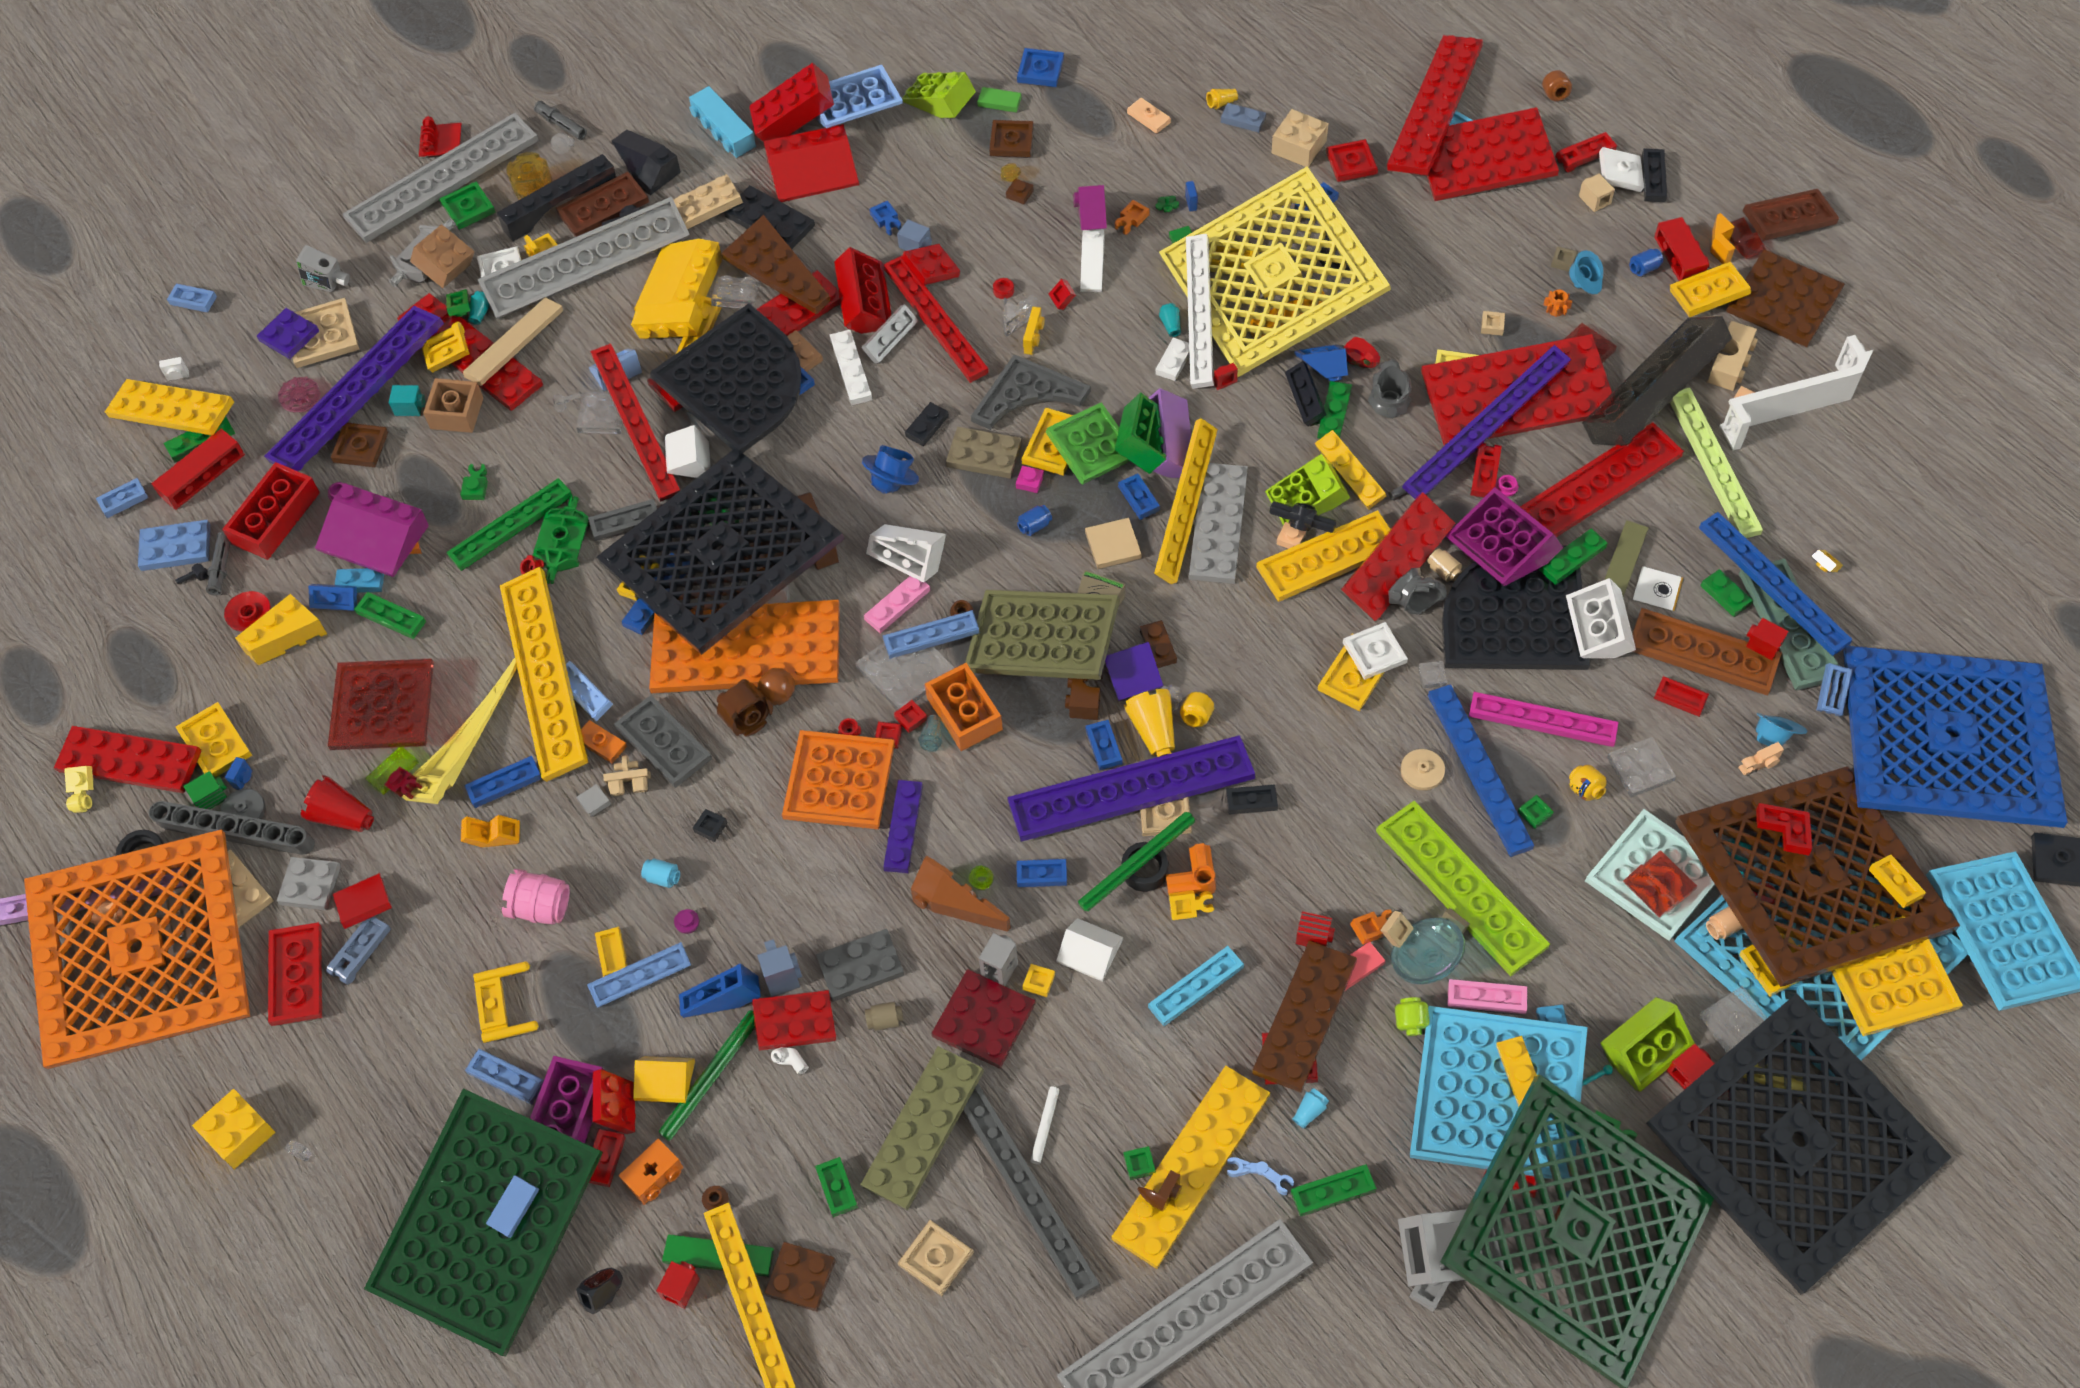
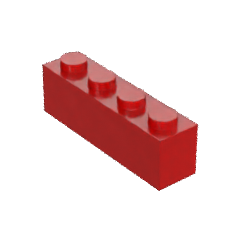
M221 428L151 484L158 495L173 509L177 510L245 454L239 443Z

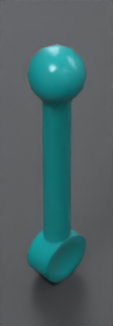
M1605 1065L1603 1070L1584 1079L1582 1087L1605 1074L1611 1075L1613 1073L1612 1066Z

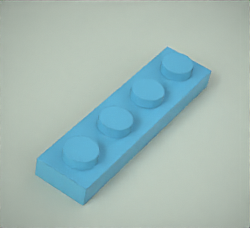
M1226 946L1148 1004V1008L1160 1023L1166 1026L1242 970L1244 963L1229 946Z

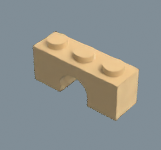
M1734 321L1730 322L1720 351L1726 352L1730 356L1718 353L1707 383L1731 391L1734 390L1736 383L1741 384L1745 371L1741 369L1742 367L1747 368L1752 356L1748 354V351H1754L1758 341L1757 338H1754L1756 328Z

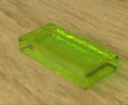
M400 746L365 779L384 795L389 791L384 784L399 766L409 772L419 762L417 758Z

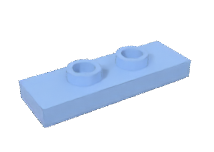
M569 661L566 664L573 698L593 719L598 721L613 703Z

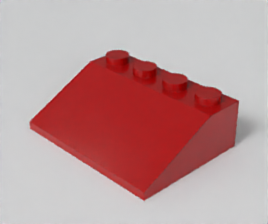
M844 124L763 141L777 198L780 202L859 185Z

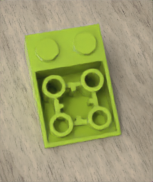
M966 72L922 73L917 77L916 82L906 90L902 100L906 104L939 118H955L976 91Z
M1322 453L1265 491L1271 504L1273 501L1293 507L1296 503H1304L1315 507L1318 515L1333 510L1351 498L1332 464ZM1279 517L1283 525L1285 522L1289 523L1288 519Z

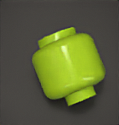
M1420 997L1400 999V1003L1395 1006L1397 1028L1400 1031H1406L1407 1036L1422 1035V1030L1426 1029L1430 1023L1427 1003L1421 1001Z

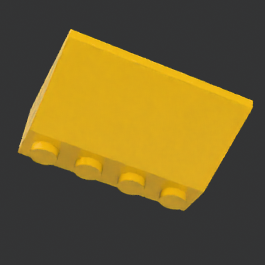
M693 239L668 244L661 248L634 310L636 311L638 305L696 302L698 305L701 296H707L722 262L719 242Z

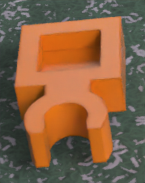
M1132 200L1120 212V218L1115 221V229L1117 230L1120 226H1124L1123 234H1128L1132 225L1138 227L1150 215V209Z
M1389 909L1385 910L1380 917H1377L1373 911L1351 921L1350 925L1362 945L1385 936L1381 929L1387 922L1386 918H1389L1392 914V911Z

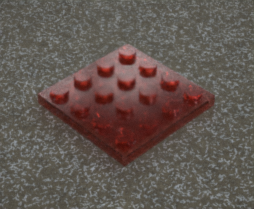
M409 659L337 663L328 748L330 750L426 746L434 669L433 660Z

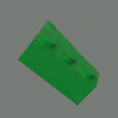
M1141 392L1124 407L1115 450L1121 456L1126 457L1150 474L1166 460V454L1162 453L1161 449L1164 441L1163 437L1159 436L1161 422L1158 404Z

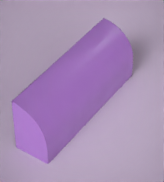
M1160 388L1149 399L1158 404L1161 422L1159 436L1163 437L1164 443L1161 445L1162 453L1166 454V460L1153 472L1165 477L1180 478L1191 440L1188 402L1186 399Z

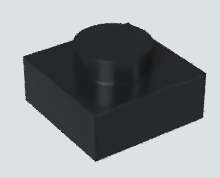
M705 809L693 826V831L715 842L726 826L727 820Z

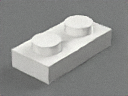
M1173 338L1156 367V375L1176 381L1190 356L1189 343Z

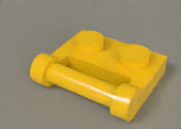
M459 321L452 324L451 328L429 338L422 346L427 368L432 373L469 354L464 336L465 330Z

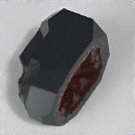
M606 1268L597 1271L580 1283L576 1291L581 1305L587 1312L595 1314L613 1301L616 1292L622 1285L623 1276L621 1272L614 1268Z

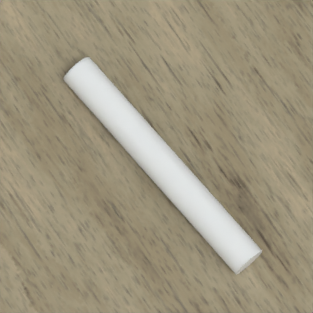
M1050 1087L1030 1160L1034 1164H1040L1060 1091L1057 1087Z

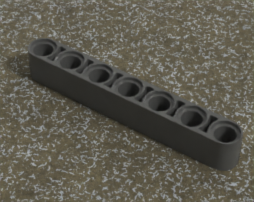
M158 801L149 809V817L165 830L201 835L222 829L225 832L226 841L299 855L311 852L315 844L313 837L300 826L165 801ZM235 824L234 828L229 831L230 827ZM255 829H258L254 835H251ZM278 833H280L279 837L277 839H274V837ZM303 837L302 841L296 844L297 840Z

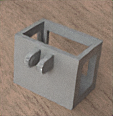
M1467 1209L1420 1214L1398 1219L1408 1287L1465 1280L1440 1261ZM1494 1227L1489 1234V1238L1496 1236ZM1497 1240L1490 1242L1492 1258L1500 1257L1501 1253ZM1502 1260L1494 1262L1505 1270Z

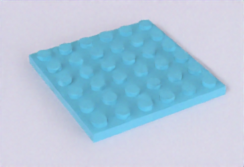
M1428 1007L1430 1023L1425 1030L1410 1158L1488 1169L1519 1108L1496 1048L1497 1042L1522 1036L1536 1075L1543 1076L1581 1103L1587 1027L1442 1007ZM1556 1125L1547 1126L1551 1141L1559 1139ZM1566 1129L1568 1137L1576 1136ZM1540 1134L1535 1144L1543 1143ZM1577 1140L1569 1141L1573 1156H1576ZM1561 1143L1553 1145L1556 1160L1564 1159ZM1544 1147L1536 1148L1539 1163L1548 1162ZM1529 1156L1523 1167L1531 1166ZM1566 1162L1558 1164L1561 1178H1570ZM1549 1166L1541 1168L1544 1178L1553 1179ZM1532 1170L1524 1172L1525 1175L1534 1176Z

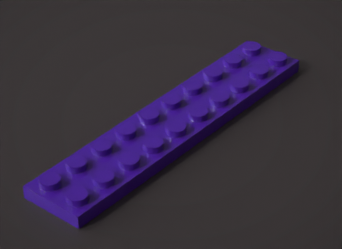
M413 306L264 457L272 464L277 462L293 470L300 471L325 443L332 439L334 434L343 425L348 423L349 419L444 324L442 319Z
M1238 735L1007 797L1020 841L1022 842L1255 779V772L1242 739Z

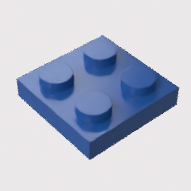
M1024 48L1017 74V83L1057 87L1064 60V52Z

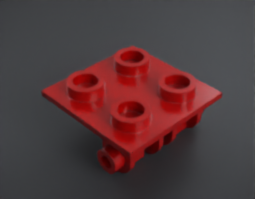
M430 116L423 119L419 157L443 155L460 145L462 123L436 124Z

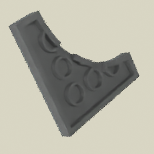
M1014 354L971 415V422L991 430L1007 413L1021 406L1036 402L1056 401L1081 407L1091 392V386Z

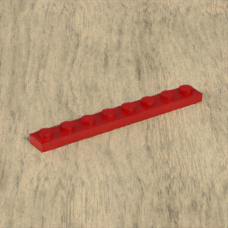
M902 256L885 263L884 270L967 380L971 383L989 374L988 367L930 291L908 267Z
M610 343L590 351L659 501L662 502L672 498L680 492L679 486L673 474L667 473L666 459L612 344Z

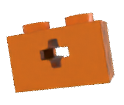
M658 1138L618 1176L622 1183L645 1205L648 1201L656 1199L661 1193V1189L668 1182L675 1181L684 1167L680 1160ZM651 1171H653V1172L656 1173V1175L653 1176L652 1174H649V1173H650Z

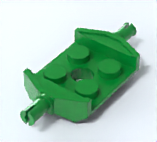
M570 496L568 506H564V508H551L547 511L542 522L533 556L536 560H543L544 568L548 570L546 574L547 584H554L558 571L579 567L578 556L590 522L585 513L576 510L579 498L574 496V499L573 496ZM560 532L566 533L562 538H555V535Z

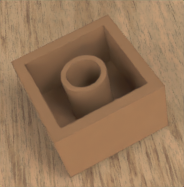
M441 224L414 246L410 262L441 288H444L470 266L474 250Z
M435 378L423 412L430 429L473 433L483 401V395L478 383Z

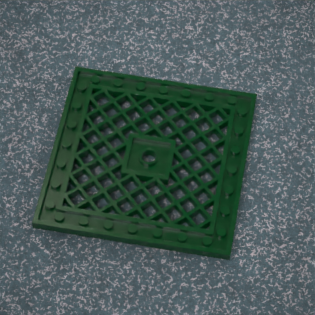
M1537 1075L1534 1077L1440 1262L1619 1388H1628L1714 1198L1541 1075ZM1555 1124L1559 1139L1551 1141L1547 1126ZM1566 1129L1576 1136L1568 1137ZM1540 1134L1543 1143L1535 1144ZM1569 1141H1578L1581 1155L1573 1156ZM1561 1143L1564 1159L1556 1160L1553 1145ZM1588 1145L1597 1151L1590 1153ZM1544 1147L1548 1162L1540 1164L1536 1148ZM1599 1155L1603 1170L1595 1172L1591 1157ZM1529 1156L1531 1166L1523 1167ZM1583 1159L1587 1174L1579 1176L1575 1160ZM1610 1160L1620 1167L1612 1168ZM1566 1162L1570 1178L1562 1179L1558 1164ZM1547 1166L1550 1167L1553 1182L1545 1183L1541 1168ZM1529 1170L1533 1171L1536 1185L1528 1187L1524 1174L1525 1171ZM1621 1170L1625 1186L1617 1187L1613 1172ZM1605 1174L1609 1190L1601 1191L1597 1176ZM1632 1176L1641 1182L1634 1184ZM1588 1178L1592 1191L1591 1194L1584 1195L1580 1182L1581 1179ZM1517 1180L1519 1189L1511 1191ZM1571 1182L1573 1190L1565 1192L1563 1183ZM1555 1186L1559 1201L1550 1203L1546 1187ZM1643 1186L1647 1199L1646 1202L1639 1203L1635 1187ZM1538 1189L1542 1205L1533 1207L1529 1191ZM1627 1190L1631 1205L1623 1207L1619 1191ZM1654 1191L1663 1198L1656 1199ZM1521 1193L1525 1209L1516 1211L1512 1195ZM1610 1193L1614 1209L1606 1211L1602 1195ZM1593 1197L1595 1205H1593L1586 1199ZM1665 1201L1669 1217L1661 1218L1657 1203ZM1504 1204H1506L1508 1213L1500 1214ZM1559 1205L1558 1210L1554 1216L1552 1207ZM1648 1205L1652 1221L1645 1222L1641 1207ZM1543 1209L1547 1225H1538L1535 1210ZM1632 1209L1636 1222L1635 1225L1628 1226L1624 1212ZM1526 1213L1530 1226L1529 1229H1521L1518 1214ZM1612 1213H1616V1217L1619 1224V1228L1614 1230L1612 1229L1616 1223V1220H1614L1612 1217L1608 1215ZM1509 1217L1513 1230L1512 1233L1504 1234L1500 1218ZM1670 1221L1665 1230L1663 1222ZM1577 1222L1582 1223L1585 1228L1583 1237L1579 1236L1575 1230ZM1654 1225L1658 1240L1650 1241L1646 1226ZM1494 1227L1496 1236L1488 1238L1492 1228ZM1548 1229L1544 1238L1552 1244L1544 1246L1540 1230ZM1638 1229L1642 1244H1633L1630 1230ZM1621 1232L1625 1248L1617 1249L1613 1234ZM1532 1233L1535 1248L1527 1250L1523 1234ZM1514 1236L1518 1252L1510 1254L1506 1238ZM1497 1240L1501 1256L1492 1258L1488 1242ZM1605 1244H1607L1608 1252L1601 1253ZM1659 1244L1654 1254L1652 1246ZM1554 1248L1558 1264L1550 1266L1545 1250ZM1643 1248L1647 1261L1646 1264L1639 1265L1635 1251ZM1537 1252L1541 1268L1532 1270L1528 1254ZM1564 1252L1575 1260L1566 1261ZM1627 1252L1630 1267L1623 1269L1619 1254ZM1520 1256L1524 1272L1515 1274L1511 1258ZM1610 1256L1614 1269L1613 1272L1606 1273L1602 1258ZM1502 1260L1505 1270L1494 1262ZM1569 1265H1577L1580 1280L1572 1281L1568 1268ZM1595 1267L1597 1276L1589 1277L1587 1268L1592 1269ZM1557 1268L1560 1269L1563 1284L1559 1285L1554 1284L1551 1270ZM1648 1268L1643 1278L1641 1269ZM1542 1272L1546 1288L1538 1290L1534 1274ZM1632 1272L1636 1287L1628 1289L1624 1273ZM1525 1276L1527 1285L1517 1278ZM1615 1276L1619 1291L1611 1293L1607 1277ZM1599 1280L1603 1294L1594 1297L1591 1281ZM1582 1284L1586 1298L1581 1301H1577L1574 1286ZM1565 1288L1569 1304L1560 1305L1556 1290ZM1548 1292L1550 1301L1540 1294ZM1637 1292L1632 1301L1630 1293ZM1621 1295L1625 1311L1617 1313L1613 1297ZM1600 1300L1605 1301L1608 1315L1602 1317L1599 1315L1596 1301ZM1584 1304L1588 1305L1591 1319L1583 1321L1579 1308L1580 1305ZM1570 1308L1572 1317L1562 1310ZM1625 1316L1622 1325H1620L1618 1317ZM1610 1320L1614 1335L1605 1337L1602 1321ZM1593 1324L1595 1333L1585 1326ZM1614 1340L1612 1345L1608 1343V1341Z

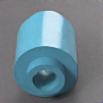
M655 858L652 860L647 859L643 864L641 876L649 883L671 888L678 883L680 870H678L677 864Z

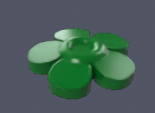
M1175 196L1159 197L1155 207L1157 210L1171 212L1172 209L1179 207V202L1176 201Z

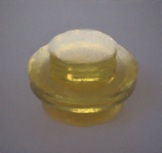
M1010 163L1001 168L1000 176L1002 180L1012 182L1015 178L1018 179L1021 170L1015 163Z

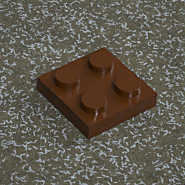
M993 120L989 149L990 156L1031 157L1033 121Z
M346 423L341 429L331 455L333 463L375 468L389 433L387 428Z
M784 1242L765 1295L817 1312L833 1269L835 1258Z

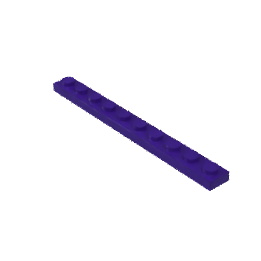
M1555 345L1551 347L1403 484L1402 488L1414 499L1422 492L1425 495L1431 492L1565 368L1571 359Z

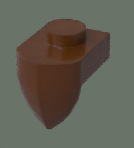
M1170 1170L1158 1193L1147 1188L1138 1187L1142 1197L1150 1205L1161 1211H1165L1171 1199H1177L1182 1189L1180 1174Z

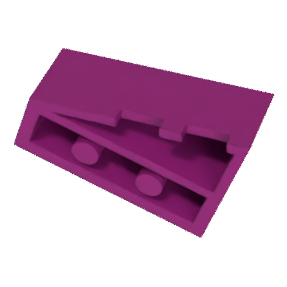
M1104 185L1078 187L1077 192H1074L1073 203L1074 207H1078L1081 230L1106 229Z

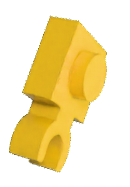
M1193 890L1169 893L1172 920L1197 917L1196 910H1202L1206 913L1214 911L1213 904H1203L1206 899L1213 898L1212 893L1204 891L1197 897H1195Z

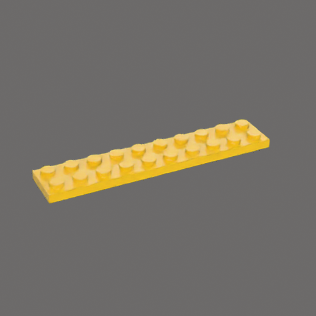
M538 567L500 585L540 774L541 778L547 782L587 764L588 759L545 572L542 568Z

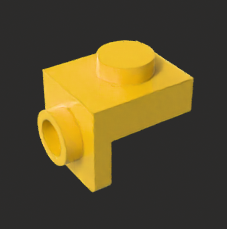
M549 233L534 241L528 235L524 236L526 242L524 248L530 257L558 245Z

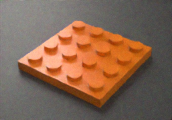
M800 730L782 818L784 820L879 830L895 747L894 740Z

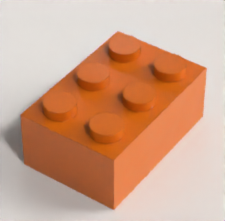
M967 663L925 683L928 701L960 751L1003 730L1000 713Z

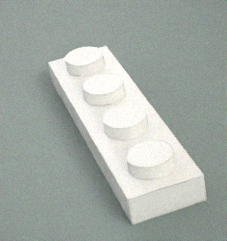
M851 330L830 334V340L851 406L871 401L872 395Z

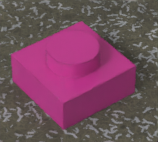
M1022 466L1016 481V489L1038 493L1044 477V470Z

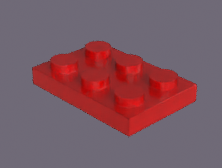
M829 990L752 999L759 1051L836 1041Z

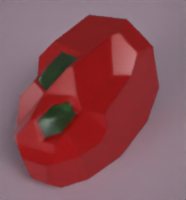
M1354 337L1343 347L1346 349L1347 361L1352 365H1358L1362 368H1373L1380 363L1379 353L1363 338Z

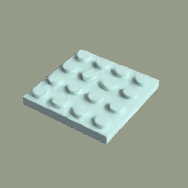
M1645 809L1641 811L1585 879V882L1668 941L1673 938L1715 886L1686 838ZM1650 863H1654L1656 866L1660 864L1676 869L1678 874H1681L1680 877H1682L1681 879L1684 884L1682 889L1684 898L1677 904H1675L1671 896L1660 895L1661 898H1668L1669 903H1671V909L1664 914L1658 906L1655 911L1631 887L1632 885L1635 886V884L1629 881L1637 873L1640 876L1642 875V877L1647 875L1655 881H1662L1663 884L1668 885L1669 895H1671V882L1668 878L1664 876H1651L1648 869V874L1642 871ZM1645 881L1650 887H1639L1644 888V890L1650 891V893L1653 894L1658 905L1657 891L1653 889L1652 885L1649 882Z

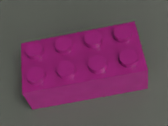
M553 1056L530 1119L585 1143L593 1122V1071L603 1069V1067Z

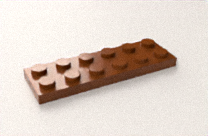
M1641 608L1632 634L1636 650L1632 652L1767 696L1782 654L1777 652L1773 660H1770L1747 648V641Z

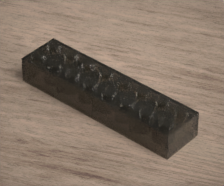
M1723 317L1687 318L1582 422L1592 444L1621 446L1629 444L1633 440L1632 438L1639 431H1642L1646 424L1660 413L1659 411L1666 404H1669L1673 397L1683 390L1686 384L1696 377L1699 371L1713 360L1712 358L1719 351L1723 350L1726 347L1725 345L1732 339Z

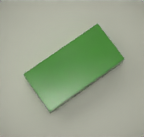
M982 87L977 104L978 107L1017 113L1022 96L1018 92Z

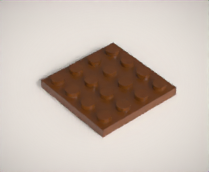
M1764 249L1745 279L1751 287V294L1731 301L1726 312L1808 347L1845 284Z

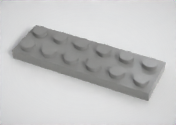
M1208 464L1197 506L1189 580L1235 584L1248 466Z

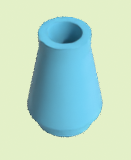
M1312 1088L1310 1092L1305 1093L1292 1120L1305 1129L1310 1122L1327 1109L1326 1105L1329 1100L1322 1093Z

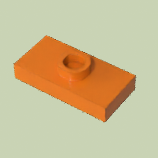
M591 720L581 729L584 746L611 764L627 748L626 742Z

